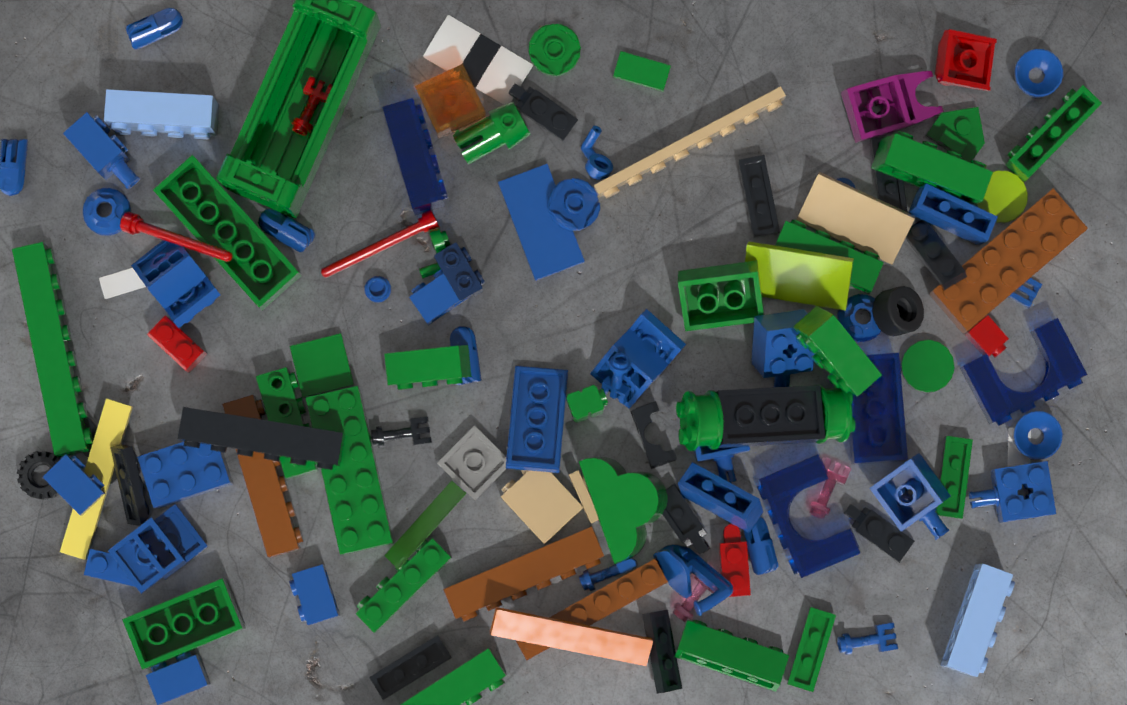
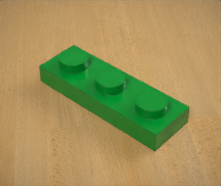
M945 436L940 482L951 497L936 507L938 516L963 519L973 439Z
M812 607L809 608L788 678V685L811 692L814 691L836 618L835 614Z

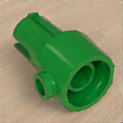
M513 101L489 110L490 116L462 131L457 130L453 137L461 150L483 139L481 142L461 152L468 165L504 145H507L510 150L531 135Z

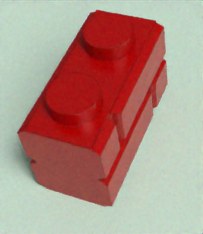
M166 315L147 334L188 373L207 355L201 347Z

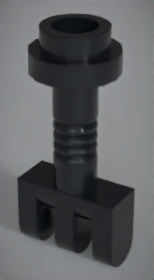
M428 416L409 419L410 427L397 430L382 431V426H377L375 430H371L373 446L384 447L385 441L400 438H412L413 446L432 443L431 437L420 438V434L430 433V427L419 428V423L429 422Z

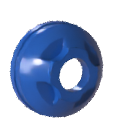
M1044 49L1030 50L1022 55L1016 64L1015 81L1018 87L1029 96H1048L1062 82V64L1050 51ZM1032 69H1039L1043 72L1044 79L1041 83H1033L1029 79V72Z
M101 188L95 190L84 202V221L93 232L99 235L112 236L122 231L120 222L123 215L128 211L131 212L130 202L124 194L116 189ZM103 202L110 203L112 213L108 217H100L97 213L99 204Z
M857 294L849 297L846 311L838 310L837 313L838 321L856 342L870 341L881 333L873 317L875 298L866 294ZM866 309L869 311L871 318L867 324H860L856 321L855 313L857 310Z
M1043 411L1030 412L1021 417L1016 423L1013 434L1014 443L1021 454L1035 460L1046 459L1055 454L1061 446L1063 437L1062 428L1056 418ZM1036 428L1042 432L1043 440L1040 444H1032L1029 441L1028 433L1031 429Z

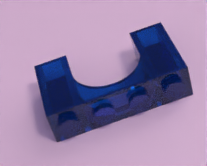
M1058 318L1030 332L1045 361L1044 378L1034 390L1018 392L1008 388L1000 380L987 354L960 368L989 425L996 422L1000 426L1012 419L1011 413L1020 410L1021 414L1036 407L1035 401L1043 398L1046 402L1060 395L1057 391L1058 389L1067 385L1070 390L1083 383L1081 378L1088 374Z
M820 454L759 479L761 485L757 486L762 500H768L771 509L768 510V514L773 525L778 524L782 532L778 537L783 549H789L792 556V559L789 560L794 575L799 573L801 578L862 553L852 528L826 539L811 540L801 536L791 523L790 506L796 495L811 486L830 479Z

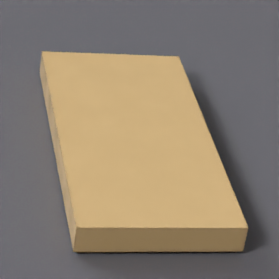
M819 172L796 220L816 230L823 231L840 241L849 242L861 251L875 253L880 256L879 259L893 264L913 224L915 216Z

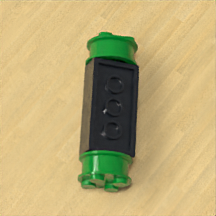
M821 385L718 390L716 392L708 390L704 395H695L692 391H687L684 393L681 402L676 404V414L680 418L679 442L681 445H685L689 451H695L698 446H708L711 450L727 447L814 442L822 444L827 439H835L840 443L845 442L850 432L855 431V419L852 416L851 406L853 395L851 392L846 394L840 387L823 388Z

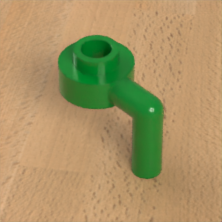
M439 227L428 230L435 253L450 246L446 231L440 232ZM438 263L419 269L422 279L432 276L441 270Z

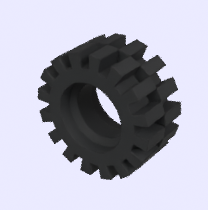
M36 451L31 455L28 454L25 457L26 459L20 462V470L17 469V474H19L17 481L21 485L20 488L28 496L36 499L48 500V498L56 497L58 493L49 483L39 486L34 482L33 472L40 465H47L51 469L61 458L47 451Z

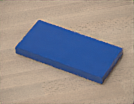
M548 164L498 182L535 281L585 263L574 232L558 226L552 220L548 211L547 200L551 190L556 186Z
M515 366L506 469L559 473L568 370Z

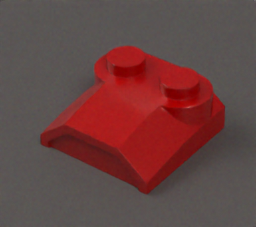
M952 29L945 30L938 46L935 76L938 82L944 86L954 85L990 91L994 49L997 39Z

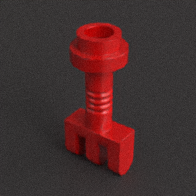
M313 76L309 77L303 90L304 94L310 96L300 119L294 118L292 122V130L303 136L312 131L313 126L310 124V120L319 101L326 102L333 86L329 84L324 93L322 90L325 86V81L320 80L315 89L313 85L316 78Z

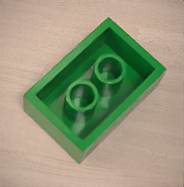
M757 260L678 271V288L685 331L754 323V316L765 315Z
M816 306L793 326L794 330L798 333L795 336L797 341L805 349L808 348L814 353L811 356L814 362L821 369L825 368L830 373L827 377L836 388L840 387L846 394L851 392L859 396L882 376L838 319L830 312Z

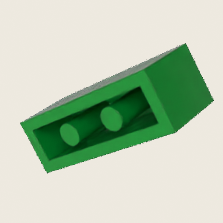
M468 345L384 354L387 385H397L398 390L412 389L413 383L422 382V387L438 386V380H446L447 385L463 383L462 378L472 377Z

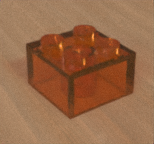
M463 64L415 86L417 95L438 139L486 117L485 109Z

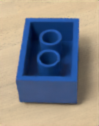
M184 442L138 456L137 458L153 508L159 509L233 485L234 483L224 453L210 450L211 445L200 444V448L184 446Z

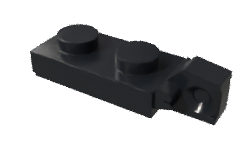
M514 83L508 94L518 100L516 107L520 109L522 114L562 142L578 121L576 117L530 86L527 90H524Z
M674 483L666 489L668 500L662 515L682 543L684 542L687 547L693 544L700 555L704 554L710 549V546L704 539V536L708 533Z
M850 504L844 511V514L854 521L851 527L856 530V533L898 563H900L915 542L873 510L865 507L860 511Z

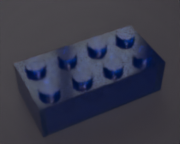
M411 98L383 106L382 108L414 215L445 207L443 200L448 199L443 179L438 181L436 177L441 172L436 155H430L429 150L433 149L428 129L423 130L421 126L426 124L421 104L415 105L414 99Z
M899 353L867 355L882 376L859 396L852 393L853 402L851 406L852 416L855 419V431L850 432L849 435L851 465L908 460Z

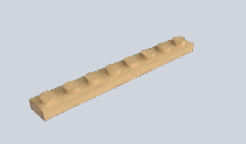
M781 86L595 184L594 189L598 198L605 196L607 199L620 192L619 187L628 183L629 186L640 182L643 179L641 175L649 171L652 174L661 171L666 167V162L675 159L677 162L689 155L688 151L696 146L702 149L713 142L711 138L719 134L722 137L731 134L736 130V125L742 122L747 125L759 118L758 114L766 109L768 112L778 109L783 105L781 101L786 96Z

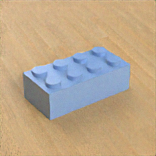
M106 89L104 122L112 130H115V134L131 135V131H141L143 136H157V132L168 133V137L183 138L184 134H194L196 139H210V135L217 136L219 104L213 95Z
M983 563L975 564L944 652L941 666L973 677H978L979 673H984L988 663V658L985 657L988 647H993L997 637V633L994 632L996 623L1002 621L1006 611V607L1003 606L1005 597L1011 596L1015 582L1011 581L1013 574Z

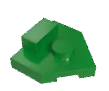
M979 107L941 113L926 136L945 150L961 154L962 160L971 163V160L975 158L985 144Z

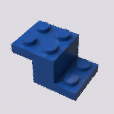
M163 240L131 265L146 288L161 304L178 328L190 322L197 313L213 304L215 299L221 295L183 246Z
M646 309L633 325L613 344L590 374L602 384L607 376L613 377V371L609 367L611 357L617 353L626 354L631 361V367L627 373L623 374L622 384L630 388L629 398L624 404L630 409L646 389L664 372L686 344Z
M174 504L155 520L152 517L108 551L142 594L160 579L164 578L166 580L208 546L177 505Z

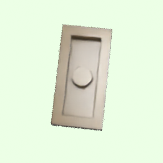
M579 470L569 474V478L584 507L583 509L590 524L599 521L584 475H580Z

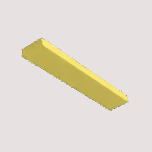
M106 399L84 470L89 477L94 474L105 485L102 488L105 494L83 516H80L74 509L72 510L60 549L61 553L84 560L88 558L115 468L110 447L122 445L133 406L111 399Z

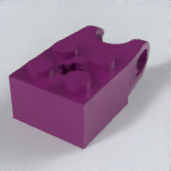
M932 71L896 74L842 91L841 95L855 143L906 129L944 112L942 106L927 107L921 105L915 96L917 86L921 82L933 77ZM873 103H875V106L879 105L881 111L877 114L872 111Z

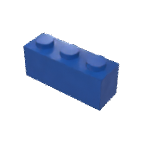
M924 184L917 190L908 211L909 214L978 246L988 241L998 218L996 215L929 184Z
M693 462L678 482L681 494L686 499L748 533L763 513L759 498Z

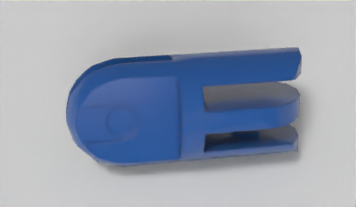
M166 8L127 25L125 28L132 47L138 50L177 32L183 25V17L177 9Z
M1 139L0 190L6 195H17L23 189L28 148L27 139H20L19 141L18 139Z
M266 209L262 211L261 217L258 219L259 227L263 231L298 252H303L315 239V233L312 229L276 210Z
M459 326L453 329L450 334V346L468 345L472 377L462 378L463 383L456 384L458 386L482 380L474 331L469 327Z
M760 517L749 533L744 531L751 565L756 575L773 572L779 567L768 526L765 520Z

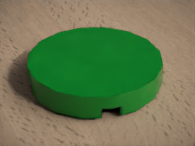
M563 24L542 26L534 32L529 42L531 63L539 72L547 76L558 77L567 74L575 68L580 59L581 46L578 36L572 29Z
M923 340L911 345L904 353L901 363L902 376L906 383L914 390L925 393L936 392L945 387L952 379L955 369L954 359L949 349L940 342L933 340Z

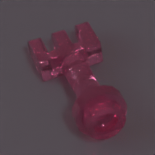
M826 458L819 474L826 478L824 487L817 502H811L809 505L811 509L809 513L819 519H824L826 515H829L831 510L826 506L836 483L844 486L851 471V468L846 466L843 470V475L838 474L841 464L836 462L833 471L828 470L832 461L829 458Z
M696 576L694 578L699 583L692 591V595L682 605L678 602L674 605L675 610L673 614L684 622L687 619L691 620L694 616L690 611L694 607L695 600L698 601L706 590L714 593Z

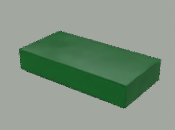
M620 51L613 78L664 92L671 65Z

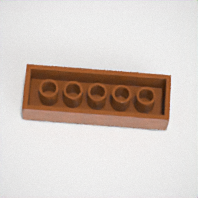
M1053 188L962 265L967 275L965 279L946 290L939 285L929 295L964 334L1084 233L1088 227Z

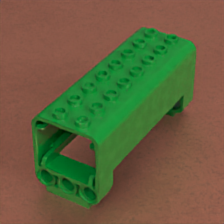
M355 0L294 1L292 5L294 9L293 14L230 154H226L217 174V180L225 189L289 217L297 218L381 28L377 13ZM313 76L316 78L313 88L316 89L320 80L325 81V86L322 90L324 93L329 84L333 86L326 102L319 101L310 120V124L313 126L312 131L303 136L292 130V122L294 118L300 119L310 96L304 94L303 90L309 77Z

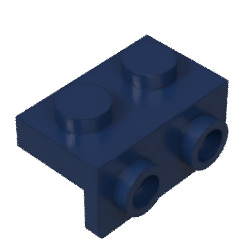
M456 242L434 255L435 260L460 301L471 295L475 297L483 292L482 285L485 281L478 269L473 271L468 262L472 261L465 247L460 249Z

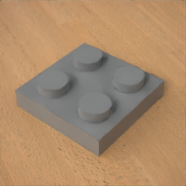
M474 425L437 464L476 501L506 470L507 457Z

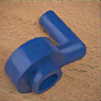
M593 126L583 141L581 150L588 159L585 169L589 176L596 180H604L611 174L613 164L609 158L596 153L592 148L602 132L600 127Z

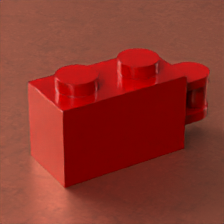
M729 524L723 530L724 543L718 544L720 573L733 585V593L729 597L750 596L747 542H741L739 527Z

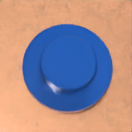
M374 276L366 282L365 294L372 302H384L391 294V285L386 278Z

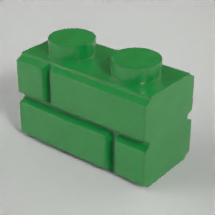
M595 385L583 388L582 392L578 390L567 394L566 398L571 415L576 423L587 420L588 416L595 417L603 414L604 406L608 405L603 388L598 390Z

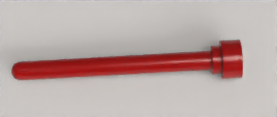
M432 210L423 213L422 217L418 218V222L322 268V276L330 277L422 231L426 233L428 230L439 227Z
M130 211L123 215L120 222L121 230L132 235L142 232L226 262L230 261L233 257L230 251L145 223L140 215Z

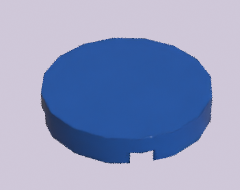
M579 178L565 179L559 182L551 190L547 200L548 211L552 220L561 228L569 231H580L589 227L598 217L600 202L594 187Z

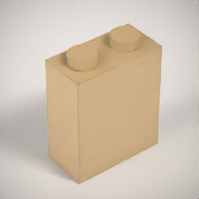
M522 470L523 476L517 482L512 479L501 489L504 492L501 498L545 545L584 507L551 472Z

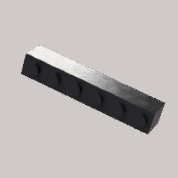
M183 407L177 439L184 441V446L200 448V444L211 445L210 450L226 453L227 448L237 449V455L253 457L255 452L264 454L263 459L280 461V457L291 458V464L306 466L307 461L316 462L317 468L333 470V465L340 466L345 434Z

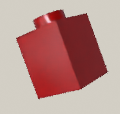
M989 315L984 317L965 334L985 359L991 354L996 358L1007 348L1004 343L1009 339Z

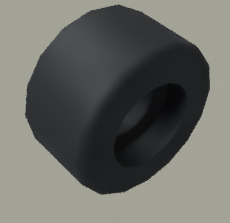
M899 286L882 291L876 296L873 303V317L876 325L883 333L894 337L916 331L924 319V307L918 293L910 287Z

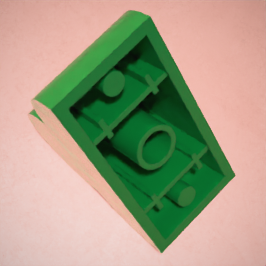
M597 457L579 461L614 564L635 557L643 549L646 542L647 531L645 525L659 519L666 509L668 496L664 484L658 477L648 472L627 473L619 462L611 458Z

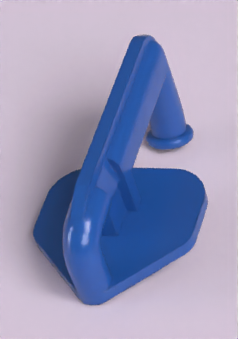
M672 544L663 547L653 554L669 585L682 597L688 598L692 595L690 580L692 573L714 591L705 599L699 602L697 600L694 601V607L698 616L712 609L733 593V585L690 548Z

